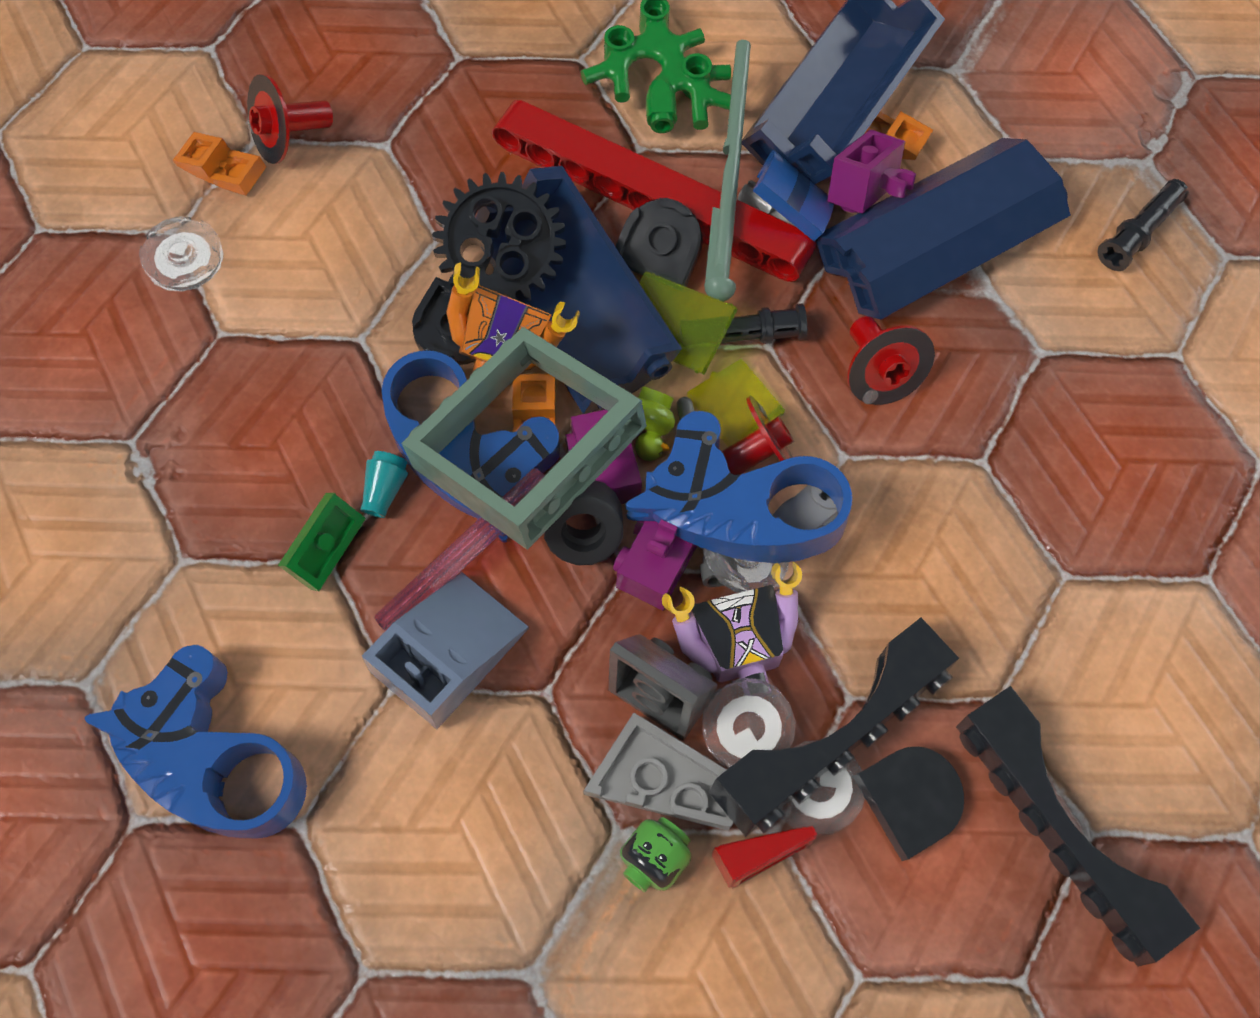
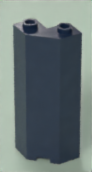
M846 0L744 136L742 145L762 165H764L769 154L775 150L815 184L832 175L834 158L867 131L945 18L929 0H906L899 6H896L892 0Z
M1001 138L915 183L912 190L906 189L903 198L890 196L871 206L863 214L857 213L825 230L816 239L825 271L848 278L858 314L881 320L1071 216L1067 201L1068 194L1064 187L1063 179L1027 139Z

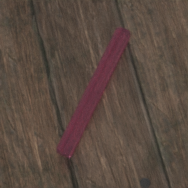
M536 468L532 469L502 498L515 507L545 475ZM480 517L375 614L374 618L377 624L386 631L397 619L452 580L492 543L502 531Z

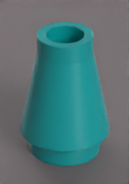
M374 451L372 459L366 461L361 512L378 518L386 517L388 508L408 475V472L405 470L407 461L404 458L384 451Z

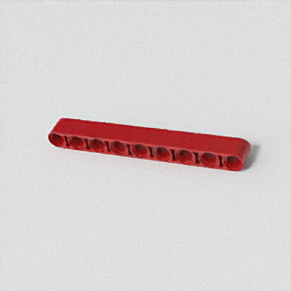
M514 100L492 129L494 140L503 149L543 168L563 166L572 182L632 210L659 198L673 199L682 203L698 219L702 229L703 243L709 245L713 207L720 209V191L522 100ZM736 200L731 256L787 282L796 281L815 251L816 242L796 226Z

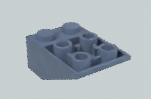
M461 572L397 619L362 655V658L371 674L435 729H438L524 635L529 627Z

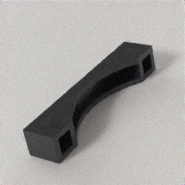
M920 617L891 640L876 661L874 681L867 701L861 711L847 725L826 738L804 746L781 750H751L716 778L709 790L710 795L745 837L757 828L763 834L766 833L786 815L782 811V807L793 798L799 805L821 787L817 779L829 770L833 776L837 775L855 759L851 753L853 749L861 743L867 749L889 731L884 725L894 716L901 722L920 706L921 702L917 699L919 695L926 690L934 695L953 678L948 671L959 657Z
M1011 686L968 714L956 726L960 732L959 737L965 749L972 756L981 759L990 771L989 779L993 786L1002 795L1009 796L1020 811L1018 815L1024 827L1032 835L1039 836L1050 850L1049 858L1052 864L1062 875L1070 877L1081 891L1080 898L1083 905L1094 917L1103 920L1113 934L1112 941L1123 957L1131 962L1134 961L1137 967L1156 963L1200 929L1167 885L1142 878L1116 864L1095 848L1075 827L1057 800L1046 773L1041 749V725Z

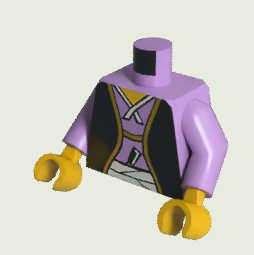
M793 561L792 576L789 579L781 580L780 565L775 563L771 568V575L780 586V589L776 591L772 584L694 604L695 601L692 593L680 587L683 602L678 607H673L670 595L665 593L662 597V604L665 609L675 614L672 622L683 654L692 662L705 668L709 673H713L718 682L739 678L744 695L763 697L771 693L772 690L766 671L779 667L783 654L791 649L798 624V592L793 588L799 585L802 580L801 568Z

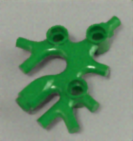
M642 0L639 19V31L641 34L634 36L631 29L622 25L610 27L604 35V61L581 70L582 81L585 85L602 79L612 80L614 82L615 100L624 103L630 99L629 67L639 59H653L661 65L662 71L651 82L646 95L648 125L656 133L671 131L677 122L676 92L682 91L687 98L691 99L693 127L697 130H704L709 125L707 112L709 106H716L726 110L730 109L731 94L712 88L710 83L712 81L731 80V65H712L711 60L707 56L699 53L684 57L686 50L705 42L703 31L698 28L681 35L674 34L668 28L670 13L668 1Z

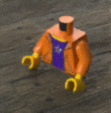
M457 263L454 267V286L446 313L452 340L460 346L459 353L476 360L471 374L477 368L482 367L500 349L501 345L506 340L511 339L522 327L557 347L566 332L572 331L577 325L580 315L579 311L571 319H565L560 315L565 302H559L556 305L552 320L549 321L551 314L480 286L479 267L476 266L475 275L471 278H463L460 275L461 263ZM531 363L524 371L531 370L536 365Z

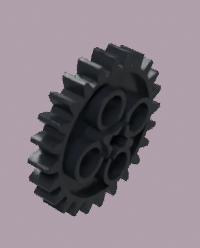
M504 172L500 173L497 183H492L488 174L484 173L483 185L479 187L471 178L467 179L469 192L465 194L455 187L453 191L457 202L455 204L445 200L442 202L448 216H435L436 223L444 228L442 231L432 233L434 241L444 244L433 250L435 257L447 258L439 266L441 273L454 272L455 265L461 263L460 275L463 278H471L475 275V268L477 266L480 269V286L515 300L516 295L521 293L528 302L531 301L530 288L534 286L537 290L544 292L543 276L552 280L556 278V273L550 265L563 264V257L554 252V250L566 248V240L555 237L565 231L564 223H552L559 216V208L555 207L546 210V206L550 201V195L546 193L536 198L537 184L533 182L526 190L523 189L520 175L514 179L512 184H507ZM511 206L513 207V213L505 228L508 243H501L494 271L491 275L486 274V268L494 253L491 237H499L505 210ZM482 207H492L498 212L496 218L489 223H481L475 218L477 211ZM528 219L533 221L537 228L531 235L521 236L514 230L516 223L520 220ZM470 245H479L485 250L484 256L477 262L465 260L463 252ZM508 258H518L524 263V268L519 274L508 275L501 269L502 264ZM454 273L451 275L448 281L451 287L454 286Z

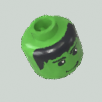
M660 817L658 821L652 819L642 821L620 849L621 859L627 866L623 872L624 877L643 892H646L650 886L659 891L670 889L691 861V852L687 847L691 842L689 837L679 827L664 817Z

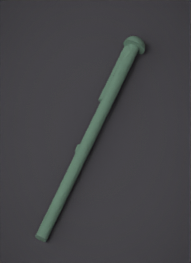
M739 40L736 43L727 138L723 145V153L728 155L723 172L720 209L713 207L704 289L707 296L716 302L729 300L736 290V284L729 279L751 50V44L747 40Z

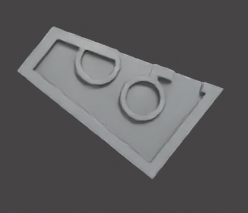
M636 713L632 714L583 791V794L586 796L729 831L734 823L709 793L716 778L725 772L726 769Z

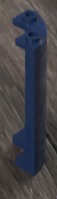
M563 166L530 169L522 184V188L526 190L529 185L535 182L537 184L536 198L546 193L550 195V201L546 206V210L555 207L559 208V216L552 223H564L565 231L555 237L566 240V248L554 250V252L563 257V264L550 265L556 273V278L552 280L543 276L542 281L545 285V291L541 292L533 286L530 288L531 301L528 302L521 293L516 295V300L551 314L549 321L552 320L554 310L559 302H565L564 308L560 313L565 319L573 318L575 313L579 311L580 315L576 327L572 331L566 332L557 348L629 393L636 392L651 380L664 377L672 369L671 362L682 350L681 346ZM511 206L505 210L499 237H491L494 253L490 263L493 268L496 265V257L501 243H508L505 228L513 213V207ZM482 207L475 218L481 223H489L496 218L498 212L492 207ZM523 219L516 223L514 230L521 236H529L535 232L537 226L533 221ZM508 258L503 262L501 269L508 275H516L523 270L524 263L518 258ZM565 384L582 414L605 410Z

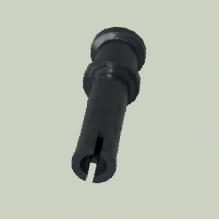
M1179 179L1169 180L1160 192L1134 218L1124 220L1117 227L1116 234L1110 239H1105L1098 246L1097 253L1100 261L1111 270H1125L1131 264L1132 256L1136 252L1143 251L1150 244L1153 231L1188 197L1189 191H1184L1188 188L1187 185Z
M803 303L796 304L793 309L770 311L769 307H763L755 315L688 322L681 321L684 348L759 339L761 343L771 344L773 339L797 337L799 341L807 339L808 331L806 310Z

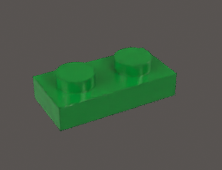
M325 493L278 566L310 590L320 591L366 518L335 493Z

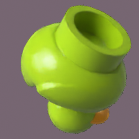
M642 387L637 398L642 400L647 425L644 430L647 432L638 437L635 449L640 458L646 461H653L659 458L664 451L670 450L669 446L663 442L662 436L671 432L675 425V417L670 410L674 398L657 390Z

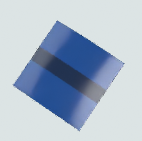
M773 150L758 173L757 177L759 180L752 191L810 239L815 241L824 233L830 220L834 203L828 202L827 193L778 152Z

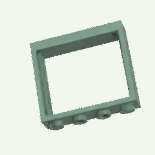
M522 327L511 339L506 340L482 367L474 370L470 378L458 390L445 398L434 413L421 425L415 427L401 444L412 467L528 550L570 507L573 500L595 481L647 425L641 399L525 327ZM533 363L608 412L514 507L439 453Z

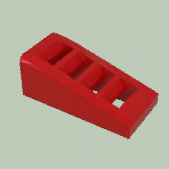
M804 826L722 844L714 848L712 857L728 887L733 889L811 846L818 834L813 826Z

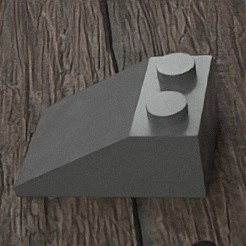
M638 634L615 642L610 649L608 691L684 741L714 697L717 684L712 681V675L696 663L691 662L687 665L673 656L675 654L674 650L658 638L653 637L649 640L643 635Z

